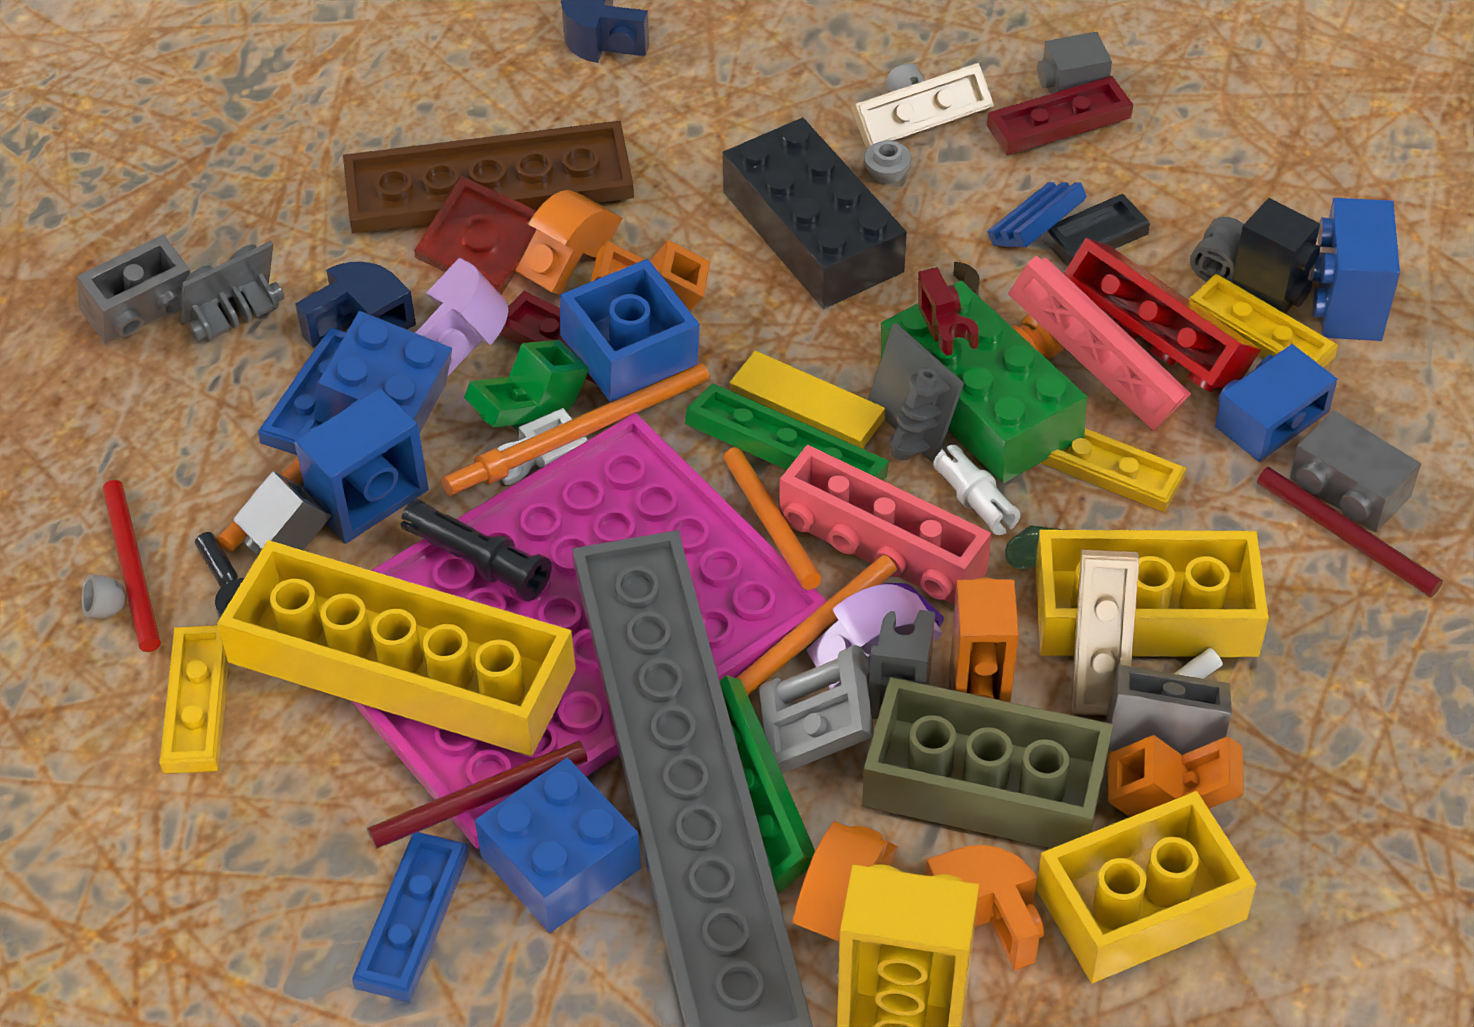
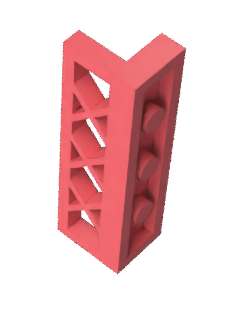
M1037 255L1026 264L1008 295L1149 428L1155 431L1184 404L1191 393L1046 257L1041 260Z

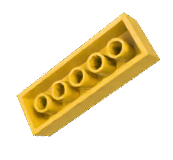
M267 540L217 623L229 663L531 757L576 670L572 630Z

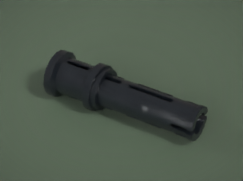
M419 499L412 500L402 513L401 519L407 520L401 522L403 530L429 541V543L458 558L466 560L477 567V571L483 579L492 583L500 581L516 590L517 596L529 602L537 598L549 581L552 571L550 559L541 554L532 556L516 548L514 541L506 536H487L475 528L434 509V507Z

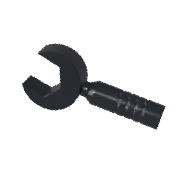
M204 532L195 539V545L221 587L215 597V606L220 619L244 578L238 579L237 572L212 532Z

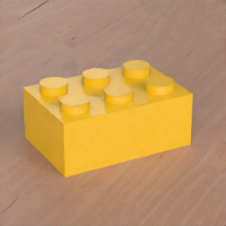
M1195 791L1041 852L1036 890L1092 984L1247 920L1257 883L1199 793Z

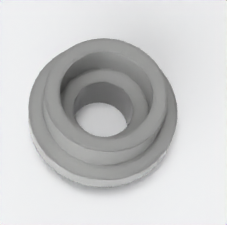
M890 140L881 141L871 145L866 150L864 164L870 176L877 182L885 184L900 181L911 166V153L907 147L898 142Z

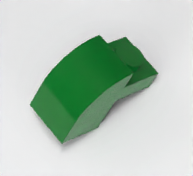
M560 340L522 343L509 377L470 381L464 398L480 413V417L486 423L493 427L511 425L519 433L520 426L564 408L568 412L577 399L590 368Z

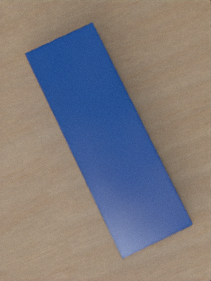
M329 328L259 429L258 435L261 444L297 455L294 441L305 435L311 428L323 424L314 420L317 383L346 332Z
M420 832L411 835L352 977L354 989L411 1002L468 859V844Z

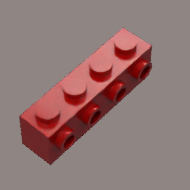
M1086 238L1063 273L1099 308L1114 317L1113 321L1134 339L1141 336L1152 344L1149 349L1151 353L1168 364L1174 366L1178 362L1190 371L1187 377L1209 392L1213 393L1216 387L1223 389L1232 380L1238 379L1240 381L1243 379L1262 350L1109 245Z

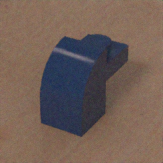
M561 0L564 40L570 51L578 57L599 63L602 51L646 56L650 45L648 10L613 6V0Z
M347 262L326 269L329 285L295 303L302 337L312 348L318 346L330 327L340 331L348 329L359 311L406 330L416 325L411 291L391 271L370 262Z

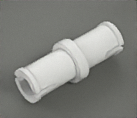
M958 445L947 446L948 452L954 457L953 460L941 450L935 457L933 467L957 491L959 502L965 508L974 509L988 524L994 534L1002 535L1007 533L1000 523L1001 519L1010 530L1013 529L1020 519V511L996 488L994 477L988 471L979 470Z

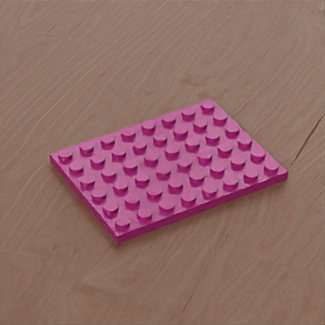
M635 412L457 519L487 536H506L514 541L516 548L532 556L541 554L550 559L552 571L549 581L541 594L534 600L528 602L519 598L515 589L500 581L492 583L483 579L476 566L429 543L425 539L371 570L572 630L576 670L533 756L531 757L361 703L351 702L434 800L576 741L582 743L588 757L587 762L576 767L587 777L620 754L572 561V548L679 530L719 681L725 675L736 678L820 608L827 600L815 588L812 590L803 589L786 560ZM513 793L450 819L477 849L479 848L475 819Z

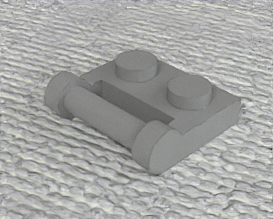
M854 645L838 653L837 659L783 681L781 678H775L761 684L760 701L764 734L782 774L873 738L874 730L866 676L870 673V664L866 653L860 646ZM841 681L840 686L791 706L793 700Z

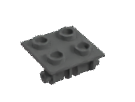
M272 241L259 247L254 244L247 245L236 251L229 261L214 268L211 265L200 267L189 274L185 282H182L180 322L182 325L188 323L190 332L196 341L203 338L210 341L230 331V326L234 329L239 327V320L230 304L231 302L234 303L241 317L246 322L252 320L250 309L257 318L278 308V302L284 299V294L277 282L269 284L273 253Z
M897 323L892 324L868 400L885 408V420L896 429V432L889 441L894 457L900 460H909L911 456L922 453L933 463L943 445L964 382Z

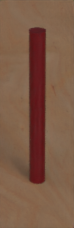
M1266 467L1257 480L1258 485L1431 598L1440 589L1443 583L1442 579L1277 471Z
M576 741L370 826L367 830L375 849H378L518 791L567 757L575 766L588 761L586 751L582 743Z

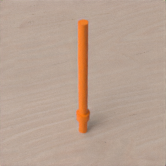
M699 363L502 451H499L497 448L475 456L474 463L441 477L443 489L447 495L452 496L481 482L490 485L507 477L510 469L625 419L635 412L643 411L710 380L709 371L703 363Z

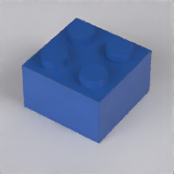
M1333 198L1329 218L1321 217L1318 246L1322 247L1310 270L1311 281L1319 282V288H1315L1313 296V317H1321L1322 336L1326 338L1382 341L1400 275L1394 201Z
M649 259L560 294V336L572 352L590 368L588 371L589 375L610 402L698 365L700 324Z
M359 311L317 383L314 420L324 423L347 409L353 402L363 399L381 388L418 423L420 434L446 386L452 348Z
M381 388L363 399L353 402L347 409L323 424L311 428L305 435L294 441L304 487L332 515L326 522V525L345 544L429 490L418 423Z
M568 757L475 819L481 857L549 934L641 869L638 832Z

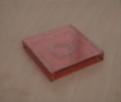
M461 176L414 249L415 258L444 272L458 258H461L474 265L502 295L516 273L515 270L537 230L529 225L536 210Z

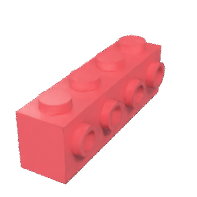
M807 445L779 479L780 512L789 526L800 532H808L832 544L838 551L844 554H852L870 564L885 554L897 567V571L891 577H899L923 589L929 596L935 599L946 600L955 605L957 580H974L984 577L988 572L991 532L814 447Z

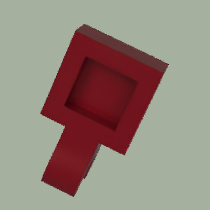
M938 267L919 271L918 309L934 341H939L940 350L946 356L952 355L954 338H964L969 342V346L972 349L978 348V325L968 317L959 316L961 304L955 286H947Z

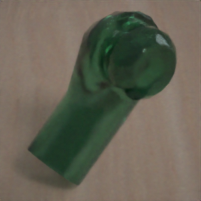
M1028 526L1007 543L1005 557L1008 563L1017 569H1028L1034 566L1036 563L1039 531L1067 529Z

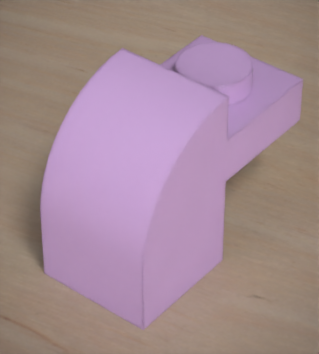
M458 258L426 293L439 308L415 332L452 348L448 376L481 340L491 345L502 331L508 316L507 301L474 265L461 258Z
M884 584L866 588L849 596L832 609L839 620L806 651L815 666L818 667L837 659L840 651L858 645L866 653L870 664L872 645L878 646L882 620L887 613L894 611L896 614L894 631L900 635H909L914 631V621L919 610H928L917 594L900 586ZM935 621L933 642L943 634ZM841 681L829 685L828 687L830 689L838 687L841 685Z

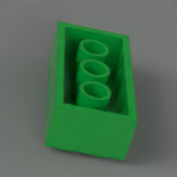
M959 281L953 284L958 292L961 304L959 316L968 317L978 325V348L972 349L969 346V342L964 338H954L953 354L946 356L939 348V341H934L918 309L917 303L881 322V358L892 324L897 323L964 382L948 431L1004 484L1047 460L1051 452L1057 449L1063 451L1070 447L1075 439L1084 438L1087 395L964 282Z

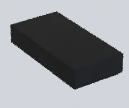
M1122 193L1058 221L1043 234V241L1068 267L1086 238L1116 249L1148 235L1150 222Z

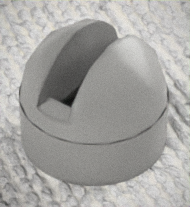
M907 63L894 68L886 78V86L890 92L923 82L925 79L915 64Z
M88 575L82 590V611L84 616L106 618L120 612L125 604V594L122 585L116 579L108 576Z

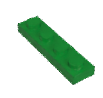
M714 383L705 389L686 408V425L786 470L804 448L809 445L882 481L887 477L889 460Z
M725 675L720 680L722 693L776 892L781 893L808 870L815 854V849L741 679Z

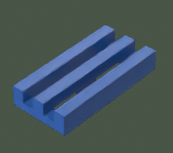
M1055 182L1045 184L987 231L993 246H1029L1085 200L1087 195L1082 183L1074 182L1071 186H1069L1068 182H1061L1057 186Z

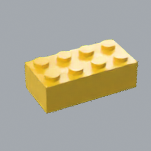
M1039 531L1035 580L1041 656H1074L1081 550L1138 552L1139 566L1132 656L1197 657L1209 647L1219 657L1260 656L1269 617L1257 531Z
M852 864L840 928L837 1027L963 1026L979 884L964 882L958 877L947 874L931 877L901 872L889 865L878 864L867 867Z

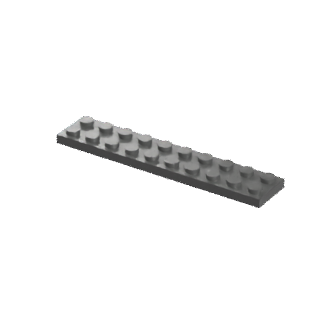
M679 530L572 548V561L685 1026L813 1027Z

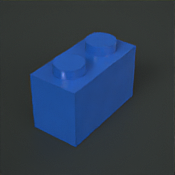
M1291 344L1277 355L1265 357L1253 372L1240 381L1238 379L1232 380L1223 388L1218 397L1219 408L1215 427L1257 461L1261 462L1329 413L1338 378Z

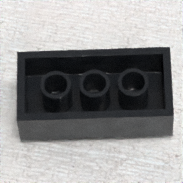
M804 117L722 152L723 193L822 309L828 308L905 272L907 231Z

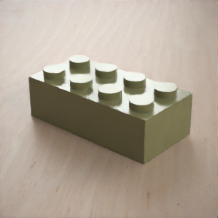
M890 677L864 766L862 806L1054 848L1092 833L1107 764L1113 724Z

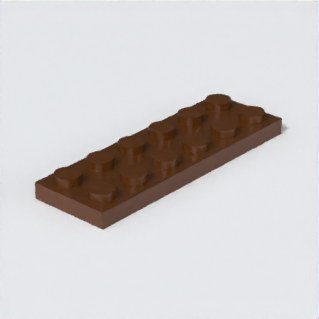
M621 120L343 155L349 221L352 234L537 211L551 196L564 190L579 193L596 203L634 198V186Z

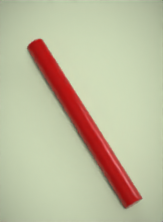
M110 480L103 485L102 489L137 641L141 651L152 652L160 647L161 642L124 486L119 480Z

